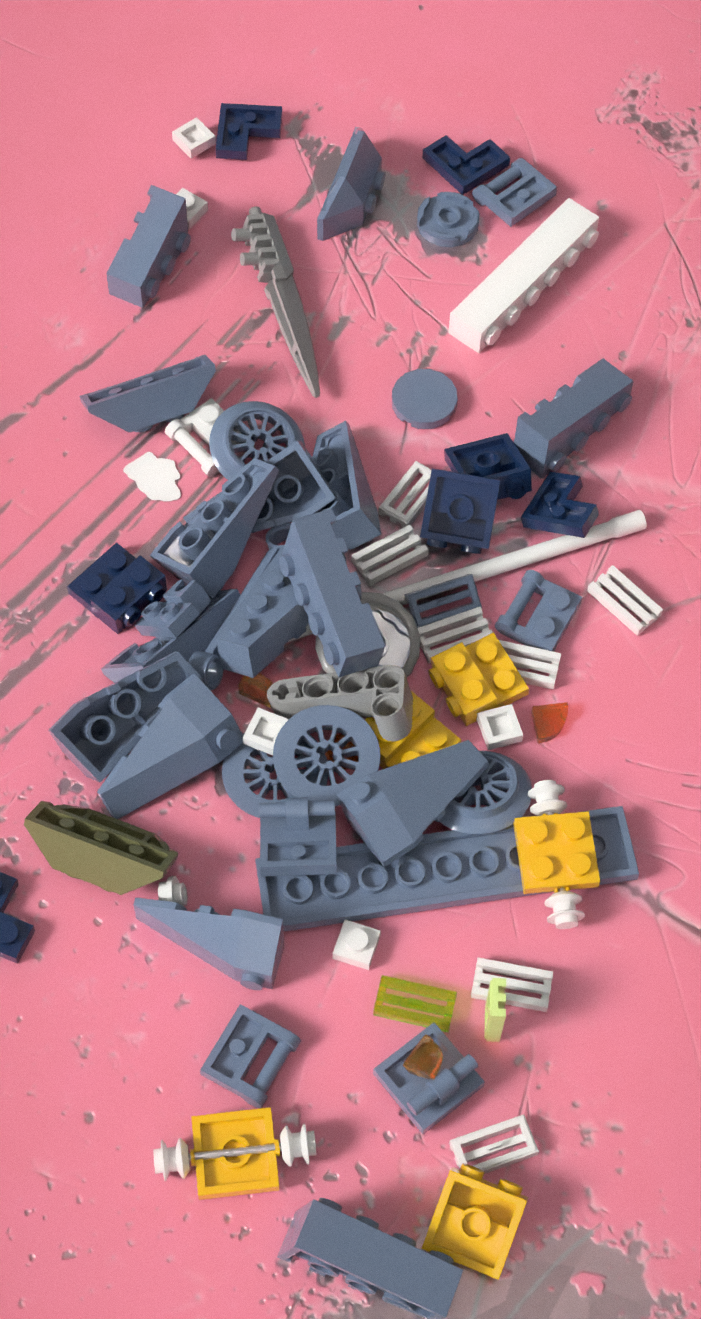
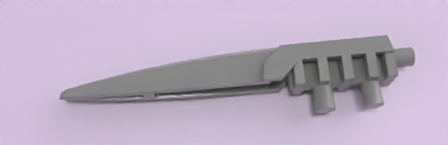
M252 207L245 219L243 228H233L231 232L233 241H244L246 246H251L249 253L240 254V264L242 266H253L254 270H260L257 276L258 281L268 283L264 289L267 300H270L281 332L301 376L312 396L317 398L320 396V385L315 353L303 304L293 277V266L275 217L262 213L260 207Z

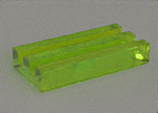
M382 975L373 1015L426 1028L435 1022L441 1031L449 1033L457 992ZM388 988L447 1002V1005L441 1006L414 998L388 994L386 990ZM383 1003L444 1016V1018L383 1005Z

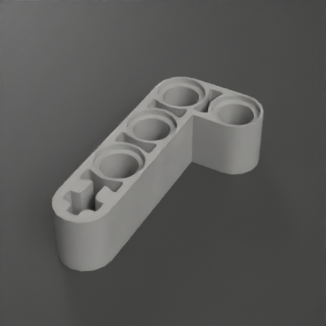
M396 665L372 667L342 677H338L337 673L333 672L283 679L273 683L267 691V698L274 714L287 719L313 706L332 705L349 709L362 718L374 717L380 735L387 741H398L405 738L412 728L413 696L404 670Z

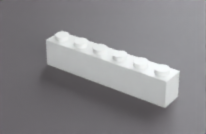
M568 198L450 313L448 333L477 353H480L487 345H493L498 340L501 331L507 325L512 326L527 305L532 306L547 286L551 287L554 285L560 273L567 266L571 267L574 265L579 254L586 247L591 248L599 236L597 231L599 216Z

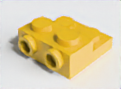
M494 632L466 647L461 642L431 657L432 668L428 670L429 676L437 689L441 687L444 689L448 696L445 698L451 714L455 718L460 716L465 726L476 722L477 713L509 705L529 695L528 686Z
M412 691V728L405 738L398 741H387L380 735L374 717L365 719L377 737L380 747L379 766L382 769L461 743V739L435 718V710Z
M462 1163L460 1170L452 1167L449 1171L421 1249L429 1252L433 1250L450 1256L454 1260L453 1262L499 1280L528 1197L521 1194L522 1186L500 1178L498 1185L483 1179L484 1171Z

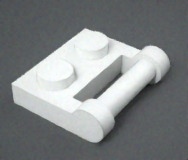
M212 398L182 419L171 421L165 429V434L171 440H177L202 465L201 470L208 477L215 476L219 473V470L215 466L211 455L189 432L193 430L209 446L212 427L217 418L224 412ZM236 428L233 430L234 432L240 433ZM231 440L232 445L241 444ZM244 451L236 453L238 458L245 454Z

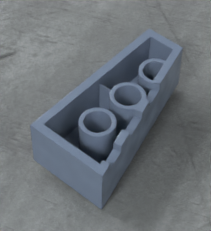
M603 358L579 374L573 383V387L570 388L565 384L557 390L551 402L543 399L535 406L537 411L534 414L529 415L527 412H524L518 416L514 444L531 468V471L541 479L549 474L550 471H558L565 463L568 455L573 451H580L587 443L590 435L595 431H602L609 423L611 416L617 411L623 412L632 400L633 380Z
M333 509L292 520L282 556L279 558V564L283 575L289 577L294 587V596L297 603L304 607L308 615V622L312 633L318 635L323 645V652L327 663L333 665L338 677L378 666L386 646L369 603H361L362 590L357 571L349 572L345 557L348 548L343 537L337 539L332 524L337 520Z
M284 545L279 549L216 637L221 668L254 678L284 651V645L290 639H298L306 632V625L309 623L308 615L304 607L297 603L294 596V587L289 577H285L280 568L279 558L282 556Z
M319 1198V1201L313 1199L295 1212L277 1258L291 1263L293 1256H297L308 1261L309 1271L324 1277L325 1275L338 1277L339 1274L346 1276L345 1282L348 1284V1287L368 1294H376V1291L380 1290L384 1292L383 1301L426 1319H444L447 1317L463 1273V1269L452 1265L454 1260L450 1256L432 1250L429 1254L415 1247L416 1241L399 1233H394L393 1236L378 1230L379 1224L374 1220L357 1215L356 1219L341 1212L342 1207L339 1204L326 1198Z

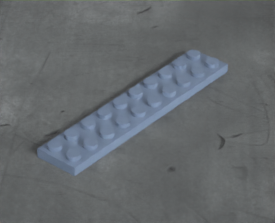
M623 806L590 810L589 816L600 876L599 885L637 880L639 871ZM513 824L505 829L488 834H467L455 830L423 834V840L415 848L385 867L365 843L337 847V874L261 877L260 858L255 859L263 915L283 919L284 931L343 923L344 920L359 921L549 892L523 893Z

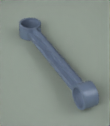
M291 523L272 527L267 532L268 552L205 652L196 651L189 659L188 663L202 677L200 680L209 690H214L218 687L224 669L221 668L216 637L282 547V545L278 544L287 540Z

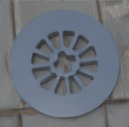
M248 401L229 407L217 418L210 433L209 446L215 466L229 480L246 465L244 461L248 458H256L266 462L295 441H302L304 446L305 442L298 425L286 412L269 403ZM255 419L262 420L260 429H258ZM244 421L248 422L250 429L243 423ZM267 422L274 425L269 431L265 430ZM236 428L240 433L234 432L233 430ZM277 430H279L282 434L280 436L272 437V435ZM258 439L264 441L263 447L260 450L254 448V444ZM231 440L241 444L232 445ZM285 443L286 447L277 444ZM244 451L245 454L238 458L236 453Z
M319 705L298 712L283 725L274 743L273 763L279 780L296 798L308 797V801L335 800V806H338L340 803L336 795L337 793L364 776L379 770L380 747L374 731L361 716L343 707ZM322 730H332L328 741L324 739ZM317 732L319 742H316L309 735ZM337 733L345 736L338 743H334ZM301 741H305L312 749L299 746ZM348 742H352L355 746L342 750ZM328 750L333 752V760L335 762L328 760L325 764L320 763L319 752L322 754H326ZM295 754L307 756L308 758L296 760ZM358 756V762L345 758ZM311 766L304 774H301L298 768ZM342 767L355 771L352 775H349ZM318 771L317 782H310L308 779ZM333 772H336L344 781L337 784ZM324 774H328L331 786L321 785Z
M301 741L299 746L312 749L305 741ZM242 743L224 758L222 779L225 790L231 800L246 813L259 818V803L285 802V799H277L278 790H281L286 798H296L283 786L278 776L276 780L270 779V773L275 768L273 757H268L267 753ZM319 752L320 763L325 764L327 757ZM295 754L297 756L296 760L308 758L307 756ZM256 755H259V756L261 757V759H262L263 762H261V761H259V760H257V759H255V758H253V757L256 756ZM246 766H250L254 769H246ZM311 766L298 770L301 774H304ZM317 771L308 780L316 783L319 772ZM324 774L321 782L322 786L327 785L328 774ZM245 779H255L250 783L245 782ZM263 787L258 795L253 793V791ZM273 790V799H265L268 792Z
M479 751L488 760L489 767L462 796L455 797L445 808L446 814L439 822L450 829L462 833L488 834L505 829L513 824L514 818L522 817L532 799L528 796V791L532 789V784L523 767L513 759L496 752ZM480 785L482 790L477 791V789L474 786Z

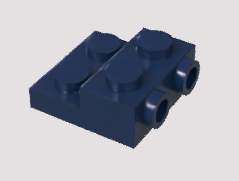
M508 433L444 449L445 461L452 472L501 480L498 500L507 497L520 499L527 492L532 491L531 468Z
M432 468L420 537L427 538V545L447 548L448 542L461 544V551L481 554L482 548L489 549L501 480Z
M116 542L67 586L69 595L119 634L124 628L133 626L139 620L145 607L153 602H159L163 598L167 585L165 574L141 555L135 558Z

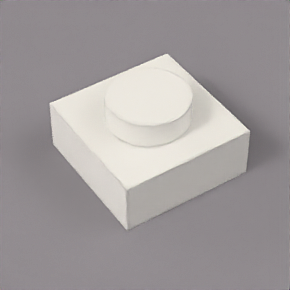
M197 117L172 131L173 141L191 159L216 144L215 135Z
M182 188L176 195L186 198L188 230H190L208 211V202Z
M512 704L477 713V722L488 750L522 742L523 732Z
M257 708L243 736V744L273 755L276 737L289 719Z
M344 920L332 959L369 970L381 931Z

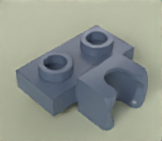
M181 579L163 595L166 602L156 601L144 608L141 613L142 617L134 626L142 636L177 638L211 602L210 597L196 580H192L186 585Z

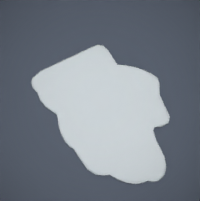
M147 452L126 465L123 469L130 479L136 481L139 490L144 492L151 500L170 502L178 500L181 496L180 490L175 484V480L180 478V474L173 460L156 458L153 453Z

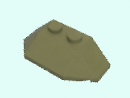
M40 801L24 820V826L52 869L119 895L162 879L178 857V852L170 849L168 844L155 833L89 808L66 804L53 805L51 802Z

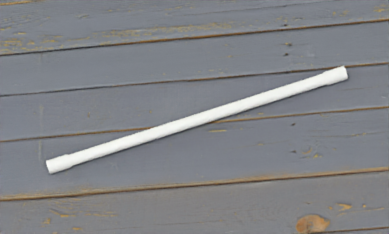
M641 510L633 511L612 518L608 522L592 526L585 538L564 535L382 594L405 605L408 602L405 600L404 594L467 574H473L474 582L601 541L620 538L646 529V519ZM309 623L306 625V632L299 638L313 634Z

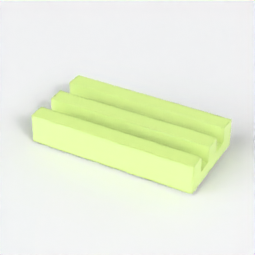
M492 978L490 980L485 1003L484 1039L487 1042H500L506 1018V1009H504L506 1004V978Z

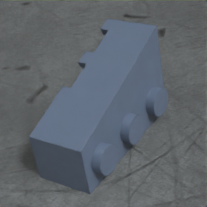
M151 185L147 192V195L150 196V202L145 212L141 213L138 211L134 218V222L138 223V226L130 240L124 238L106 273L109 294L141 308L145 306L150 297L154 298L156 296L160 282L165 275H169L172 272L175 260L181 252L184 253L188 249L191 236L188 234L186 198Z

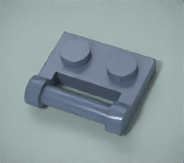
M518 158L511 163V168L488 184L479 185L472 191V194L479 205L487 206L512 227L556 196L557 186L526 160ZM515 179H520L500 194H495Z
M527 570L521 580L523 585L506 614L500 615L495 628L501 634L526 646L554 652L581 605L582 596L544 579L537 571ZM533 593L542 595L543 597L525 627L519 625L517 621Z
M240 1004L201 1067L200 1074L240 1096L250 1105L262 1108L268 1098L266 1092L289 1053L296 1051L301 1039L291 1031ZM269 1037L276 1041L277 1045L254 1084L250 1085L243 1081Z

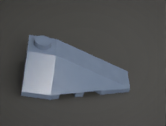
M344 421L317 436L312 458L323 473L336 499L315 513L333 509L337 521L332 524V528L336 538L343 537L347 548L354 549L381 535L378 511L350 425L347 421Z
M295 441L266 461V463L276 466L279 471L251 533L290 523L295 518L314 514L336 499L323 473L302 441ZM220 492L219 494H217L216 496H214L213 498H211L210 500H208L207 503H210L211 501H213V500H214L216 497H218L222 492ZM195 509L183 518L187 523L199 512Z
M253 458L222 485V493L210 503L204 500L196 507L199 513L185 525L179 521L172 527L150 554V557L178 579H182L186 585L192 580H196L208 596L213 599L235 571L279 470L277 467Z
M238 589L220 590L213 599L210 598L211 602L177 638L156 637L140 647L136 643L129 646L101 668L103 674L115 683L175 651H178L187 662H189L190 657L196 651L205 652L239 598L240 593Z
M175 651L74 703L48 731L62 752L86 777L101 782L114 769L121 757L128 755L141 739L138 735L144 725L148 727L151 725L161 711V708L158 706L164 697L190 675L195 674L199 679L202 677L178 651Z
M195 674L190 675L164 697L158 706L161 708V711L149 727L144 725L138 734L141 739L131 753L121 757L98 789V795L113 818L120 819L215 766L243 743V734L232 714Z
M467 740L368 774L336 795L347 822L385 867L415 848L423 840L424 836L422 833L434 820L439 822L446 814L445 808L455 797L462 796L489 767V763L477 748Z
M135 898L133 906L136 919L235 981H239L242 986L251 990H262L263 987L273 989L284 950L283 919L239 909H233L231 916L220 915L214 912L215 909L212 906L200 905V908L195 911H187L186 907L177 902Z

